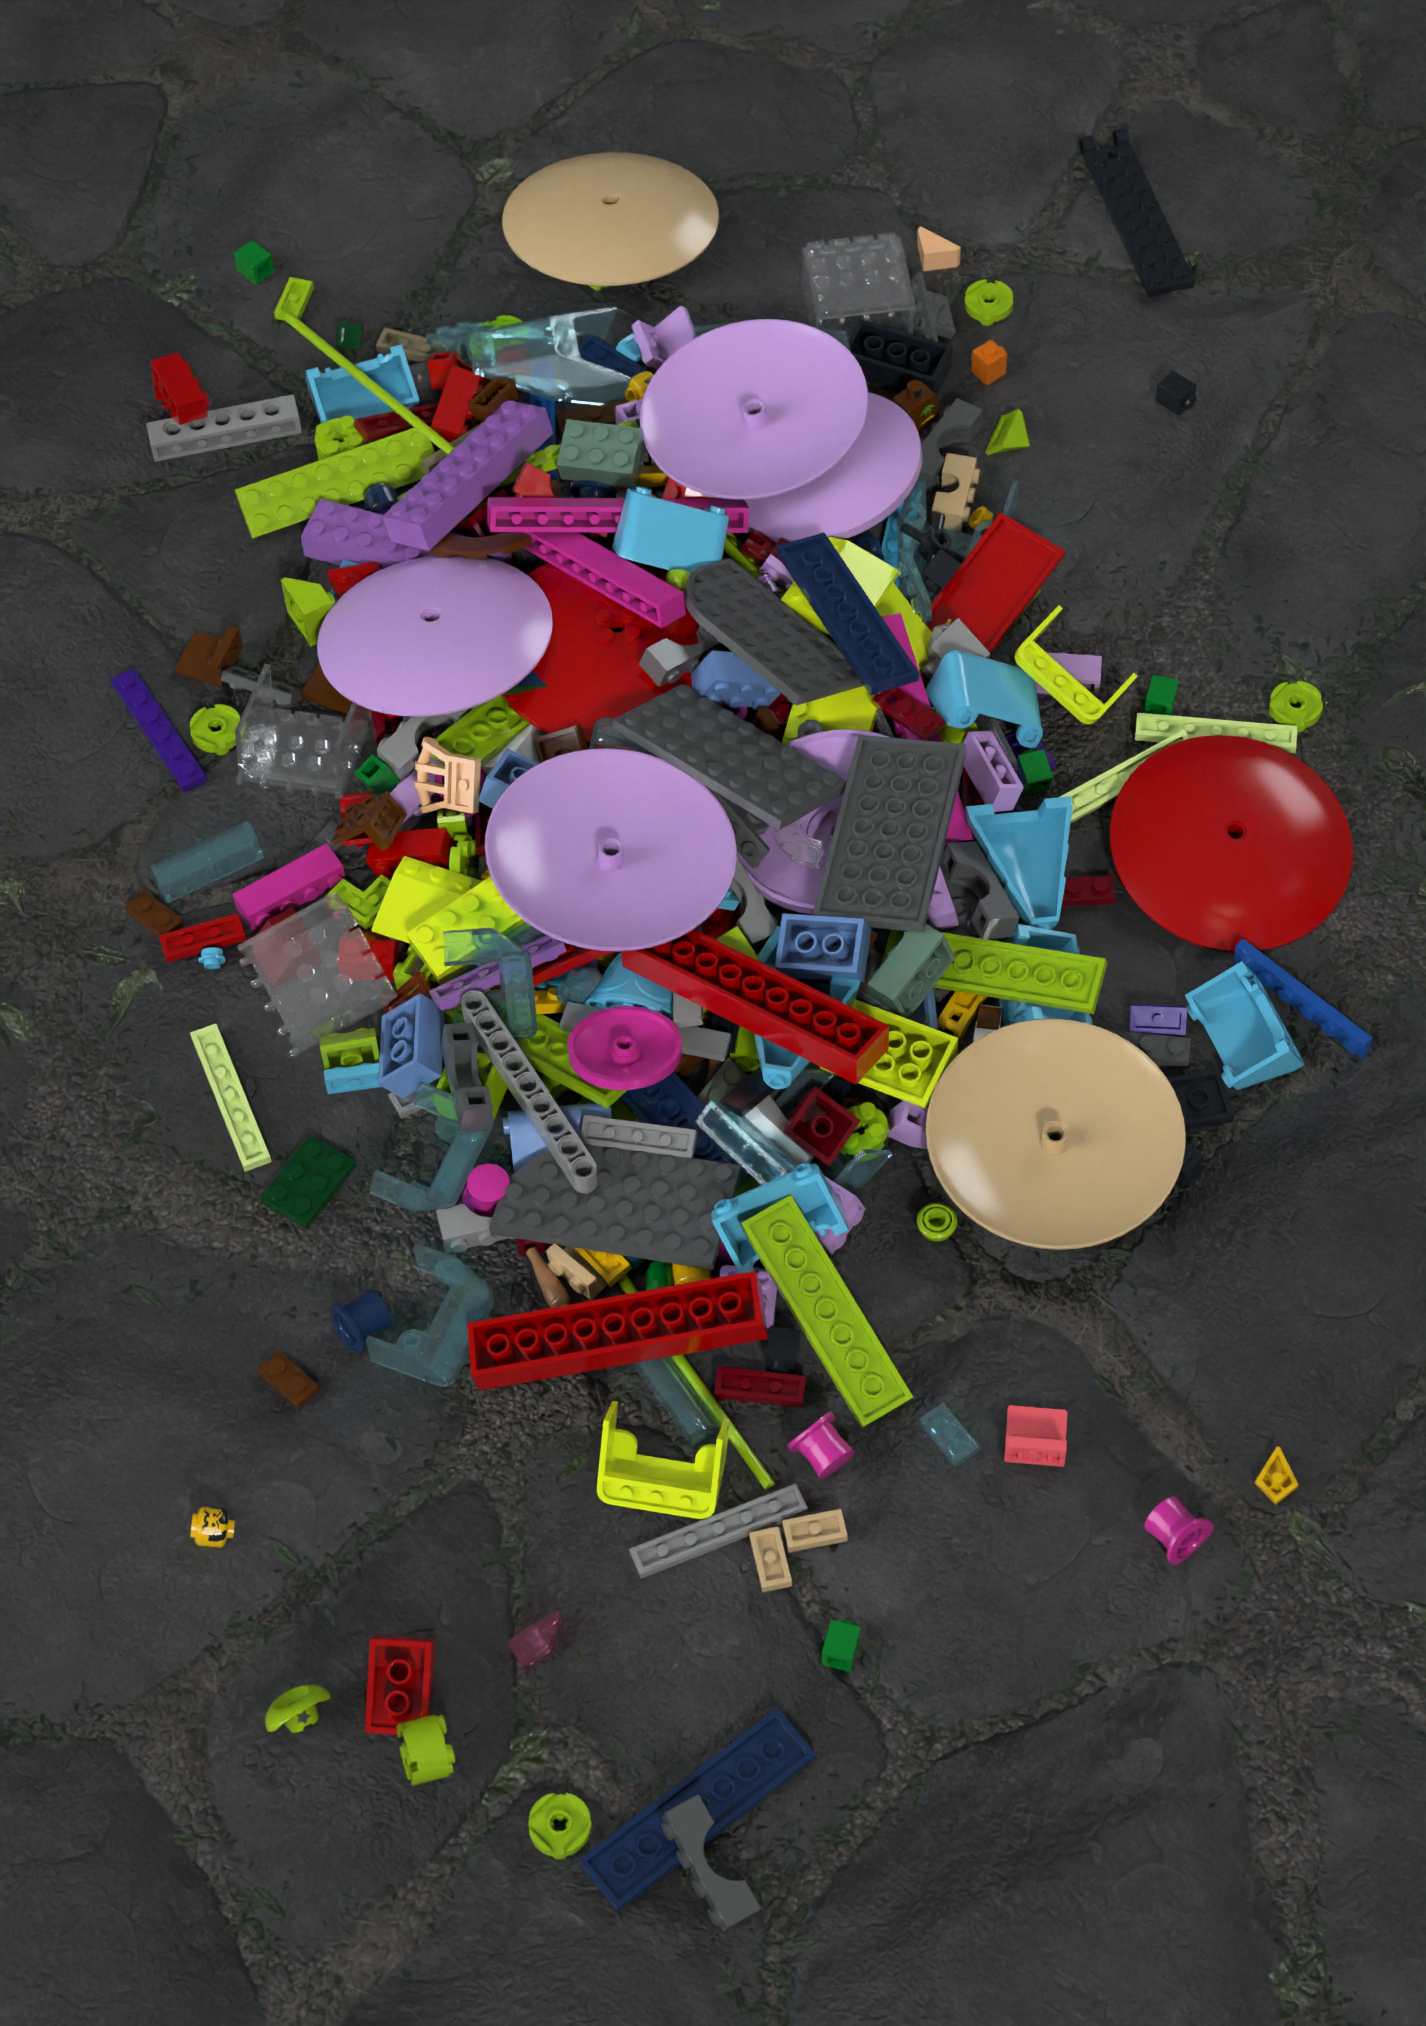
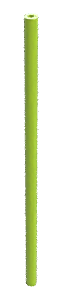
M292 313L285 314L284 320L442 451L449 455L454 450V446Z
M626 1274L617 1281L626 1294L638 1292ZM683 1354L670 1356L721 1427L724 1419L729 1418ZM730 1421L729 1440L763 1488L769 1490L775 1485V1482Z

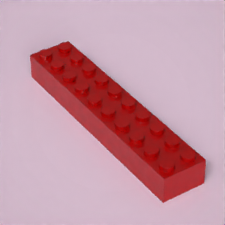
M695 929L661 945L639 950L622 951V967L856 1085L889 1049V1025Z
M756 1271L467 1323L471 1377L480 1391L768 1339L762 1285Z

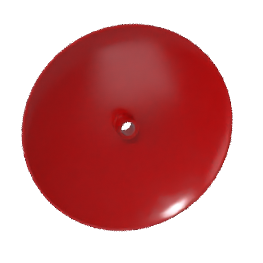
M1228 735L1202 736L1180 741L1161 749L1140 764L1129 776L1119 792L1111 815L1110 848L1112 859L1118 876L1130 897L1147 916L1165 930L1181 939L1209 949L1235 952L1236 945L1244 939L1257 950L1264 951L1298 940L1326 920L1342 898L1349 881L1353 860L1352 838L1345 813L1336 796L1322 778L1298 758L1273 745L1251 738ZM1230 834L1237 836V838H1232Z

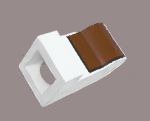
M979 1005L973 1042L990 1032L1000 1029L1002 1007Z

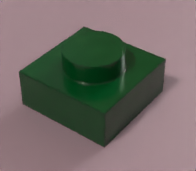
M338 322L336 347L362 349L364 324Z

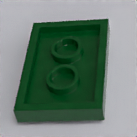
M309 1135L260 1197V1202L265 1207L308 1230L357 1167L356 1161Z

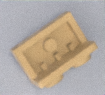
M554 1243L546 1250L549 1261L548 1266L557 1276H562L577 1293H582L589 1300L595 1298L608 1285L573 1247H566L562 1250Z

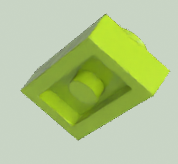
M290 277L274 311L275 319L284 320L285 314L290 312L300 320L314 289L313 281Z

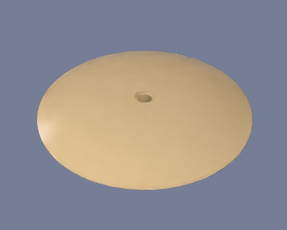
M623 152L576 156L556 162L537 171L525 179L512 192L506 202L502 215L504 236L513 252L521 260L551 277L577 284L596 286L635 284L675 272L703 253L714 238L719 222L716 199L711 190L699 177L687 169L664 159Z
M1039 1019L1024 1021L1002 1027L979 1038L965 1048L943 1072L935 1086L927 1112L926 1140L930 1161L939 1182L951 1200L968 1217L988 1231L1007 1240L1036 1248L1063 1250L1091 1247L1109 1242L1135 1229L1151 1217L1170 1194L1178 1179L1185 1153L1186 1132L1181 1106L1174 1089L1159 1067L1143 1051L1119 1035L1094 1025L1072 1020ZM1056 1136L1060 1140H1051L1049 1137Z

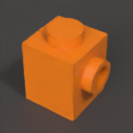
M992 339L972 351L971 372L983 383L989 385L1006 374L1007 353L1002 346H998Z

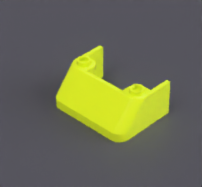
M1059 605L1016 650L1015 661L1020 668L1080 722L1093 724L1101 718L1138 676L1133 673L1105 704L1090 693L1035 642L1063 609Z
M612 1401L603 1420L597 1494L599 1498L610 1505L696 1519L710 1517L714 1513L718 1501L726 1461L730 1419H724L716 1445L707 1444L702 1446L697 1451L695 1463L637 1454L638 1442L636 1437L629 1431L616 1429L618 1401Z

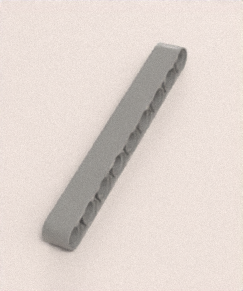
M478 990L466 992L461 998L465 1023L473 1024L476 1040L573 1188L580 1193L592 1192L598 1185L596 1162L487 997ZM574 1152L572 1155H567L566 1153ZM584 1173L589 1174V1175H587V1176H580L581 1174H584Z

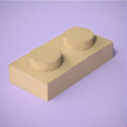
M841 1509L782 1520L788 1553L848 1541Z
M779 1526L749 1532L762 1593L791 1587L792 1580Z

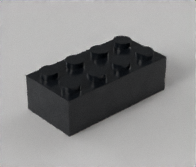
M862 319L858 321L845 346L859 363L867 382L900 392L907 388L908 382L918 380L937 396L952 367L953 346Z

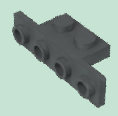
M917 272L906 286L916 335L939 342L937 335L951 339L956 332L947 296L926 290L923 273Z
M707 787L722 805L731 822L737 852L751 868H757L770 851V848L759 836L766 832L769 825Z

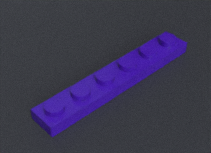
M132 668L112 678V686L183 793L206 782L205 773L136 670Z

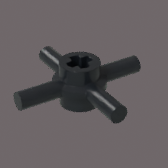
M942 513L936 515L933 531L923 533L906 522L900 527V532L920 542L918 552L926 560L925 568L940 549L944 550L960 564L966 558L949 548L952 541L949 534L943 530L946 516Z

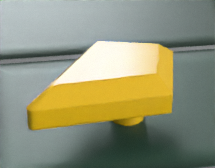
M1279 1446L1275 1448L1255 1481V1484L1275 1505L1298 1488L1295 1476Z

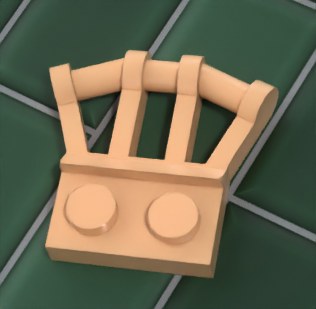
M424 737L421 744L423 749L418 761L415 762L417 780H414V788L418 791L422 806L419 807L421 814L442 808L471 814L479 812L481 759L462 756V754H452L441 747L437 740ZM434 754L443 760L445 766L431 764L429 762L431 755ZM428 773L444 775L445 784L430 782L428 780ZM429 791L444 794V801L432 804Z

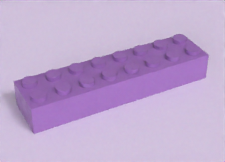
M510 400L502 403L501 407L494 414L487 417L476 430L472 431L460 445L456 446L445 459L441 460L431 472L425 475L417 485L410 489L402 499L382 516L391 542L430 551L553 434L546 408Z
M323 499L319 500L301 535L304 556L341 565L343 560L360 564L375 561L378 562L382 570L400 562L434 554L428 553L423 549L391 542L382 514ZM452 532L448 533V535L456 537L472 538ZM501 551L486 554L487 558L513 566L511 553L503 555Z

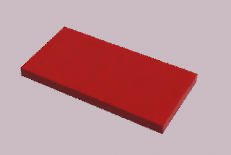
M1000 512L944 589L922 615L921 619L929 630L933 632L936 626L945 624L948 619H951L953 623L959 618L989 653L992 654L1065 557V551Z

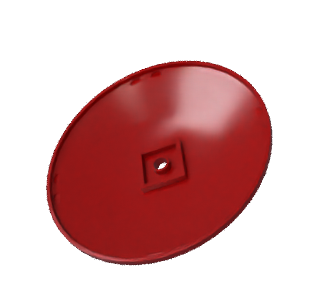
M606 548V549H608L609 551H612L613 553H615L612 548ZM628 560L664 582L666 581V575L670 570ZM550 563L528 574L542 589L549 601L552 611L553 628L549 645L543 657L533 669L536 675L548 686L519 694L501 695L511 709L525 721L547 734L582 725L587 746L594 745L595 739L626 738L612 729L613 719L681 684L692 688L691 673L689 672L682 674L674 683L670 684L667 682L658 687L639 665L646 648L665 638L686 646L699 643L696 633L700 626L691 616L686 605V615L660 628ZM621 628L624 631L616 633L612 629ZM628 739V748L641 747Z

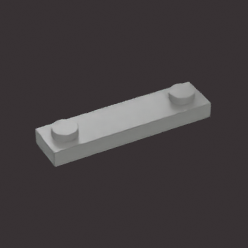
M584 1115L580 1139L583 1144L694 1158L698 1132L693 1129Z

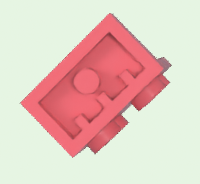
M1008 1406L1004 1462L1064 1467L1067 1446V1411Z

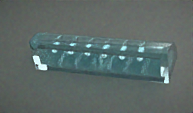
M246 821L150 867L155 885L166 903H170L263 859L264 855L249 821Z
M710 1100L695 1121L703 1131L761 1185L786 1175L798 1167L745 1116L741 1117L734 1114L721 1104L719 1100Z
M670 1357L631 1363L693 1450L718 1436L721 1427Z

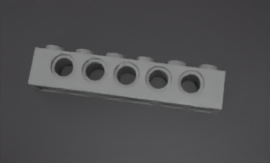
M294 394L207 411L208 417L183 425H179L173 418L146 423L154 462L302 433Z

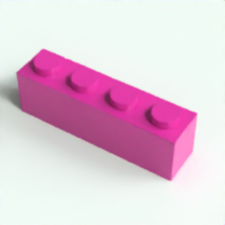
M326 843L235 892L233 898L236 909L250 929L254 931L259 927H263L268 919L290 908L295 909L306 902L313 901L318 895L333 889L342 879L346 880L344 867Z

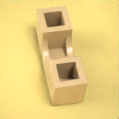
M947 453L942 470L941 489L953 492L944 493L937 491L932 508L931 527L934 526L935 517L938 513L946 516L944 529L961 532L963 523H968L971 510L968 507V503L974 502L976 490L973 488V484H978L980 478V469L976 468L977 458Z

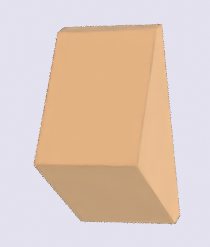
M920 226L918 229L917 247L923 271L958 267L960 264L961 247Z

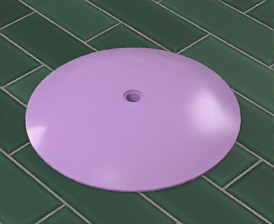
M748 320L728 324L706 332L689 341L673 353L657 370L645 391L640 411V427L643 431L645 447L652 460L668 477L692 491L717 498H765L792 491L808 484L830 470L846 455L863 428L868 409V389L863 371L855 357L843 344L829 334L815 327L788 320Z
M437 555L415 558L379 570L343 594L330 609L322 623L317 642L318 658L321 669L330 684L340 694L360 706L373 711L398 716L419 717L449 714L492 700L523 680L539 663L549 645L553 628L552 611L547 597L538 584L528 575L509 564L491 558L465 559V555H451L450 558Z
M604 748L575 751L556 756L529 769L518 777L501 795L492 810L485 834V855L488 870L496 889L509 907L525 922L554 939L578 947L600 951H631L650 948L677 939L703 923L723 901L731 886L737 860V847L731 822L722 805L705 785L663 759L623 749Z

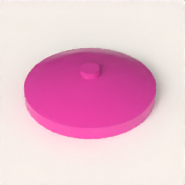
M638 1006L611 1007L587 1016L575 1026L568 1040V1057L577 1075L595 1086L612 1090L640 1089L660 1082L676 1069L682 1057V1037L674 1022L657 1011Z

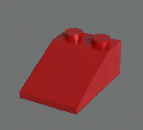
M378 1634L370 1638L365 1733L397 1734V1724L430 1716L437 1638Z

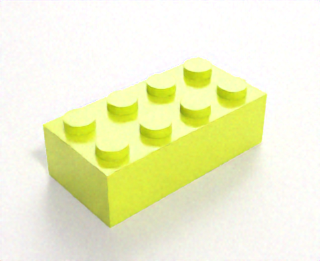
M490 876L406 934L410 945L438 983L443 985L531 925L518 916L503 900Z

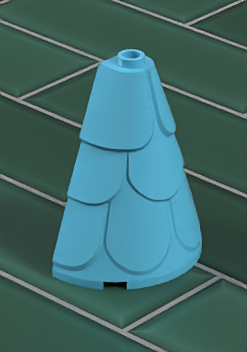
M1070 796L1044 799L1039 809L1035 811L994 814L992 804L966 806L965 817L969 829L986 855L989 865L1004 886V890L1014 909L1027 926L1051 930L1056 926L1060 918L1066 882L1064 871L1069 848L1068 837L1073 809Z
M622 951L607 967L604 975L583 1002V1005L603 1009L618 1006L644 1007L657 1011L673 1021V992L622 967Z
M832 976L830 995L828 996L851 1006L856 999L860 980ZM755 1034L764 1082L773 1089L787 1088L810 1061Z

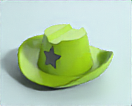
M313 1684L302 1685L288 1690L276 1698L267 1710L265 1716L267 1731L273 1732L284 1724L291 1732L297 1733L303 1731L304 1727L308 1724L314 1725L319 1719L316 1703L330 1699L331 1694L324 1687Z

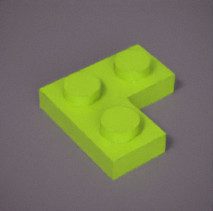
M381 874L362 892L345 879H342L325 896L326 902L368 930L376 919L391 880Z

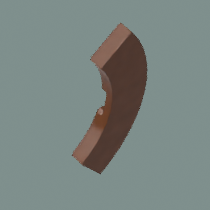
M503 532L497 535L478 538L456 537L447 534L430 551H424L448 558L451 555H465V559L487 558L486 554L502 551V554L505 555L530 546L532 539L530 535L524 532Z

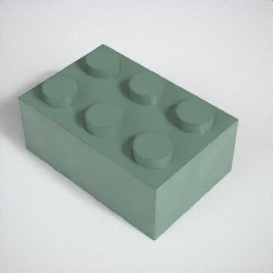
M567 419L557 461V468L561 479L594 481L607 485L636 488L645 448L642 428Z
M926 924L924 933L904 932L902 940L888 952L882 966L871 974L867 985L881 1008L909 1019L954 961L955 956L944 934Z

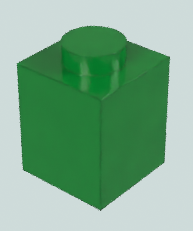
M252 240L234 253L237 271L256 285L274 272L271 254Z
M1152 675L1144 713L1172 715L1179 680L1166 676Z
M1044 749L1038 751L1027 750L1018 755L1015 769L1024 787V795L1050 789L1053 775Z
M373 754L354 772L365 787L377 796L386 791L390 794L400 782L391 769Z
M831 1619L822 1650V1665L852 1672L861 1639V1627L856 1626L850 1620L840 1619L836 1621Z

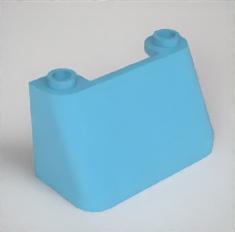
M402 344L390 347L391 353L386 354L384 357L381 353L377 355L376 359L354 364L407 409L419 405L420 400ZM318 367L306 370V384L320 423L346 415L353 417L355 421L356 418L394 411L343 368L332 371L330 368H326L325 373L319 372Z
M636 486V490L628 488L612 549L618 556L667 570L682 569L690 573L703 565L722 561L729 515L725 513L726 509L711 505L710 509L702 510L656 498L654 495H651L652 490L645 487Z
M953 650L945 654L926 688V693L946 725L960 729L967 728L973 724L978 714H983L1012 722L1017 728L1016 739L1025 747L1036 749L1043 731L1035 680L1020 667L960 650Z
M1017 924L1011 938H1005L1002 941L1080 954L1075 934ZM999 998L1000 1007H1002L1003 1027L1039 1019L1072 1020L1092 1025V1018L1089 1013Z
M1243 961L1185 995L1189 1003L1187 1006L1189 1015L1194 1021L1199 1019L1204 1025L1224 1063V1072L1221 1073V1077L1228 1088L1234 1087L1236 1090H1240L1296 1071L1305 1065L1264 986Z
M803 1163L786 1175L732 1199H723L714 1205V1210L711 1213L712 1223L739 1274L755 1271L753 1264L759 1259L742 1231L740 1224L790 1195L813 1232L819 1231L822 1236L826 1234V1229H831L834 1235L838 1236L849 1231L845 1210L816 1164Z

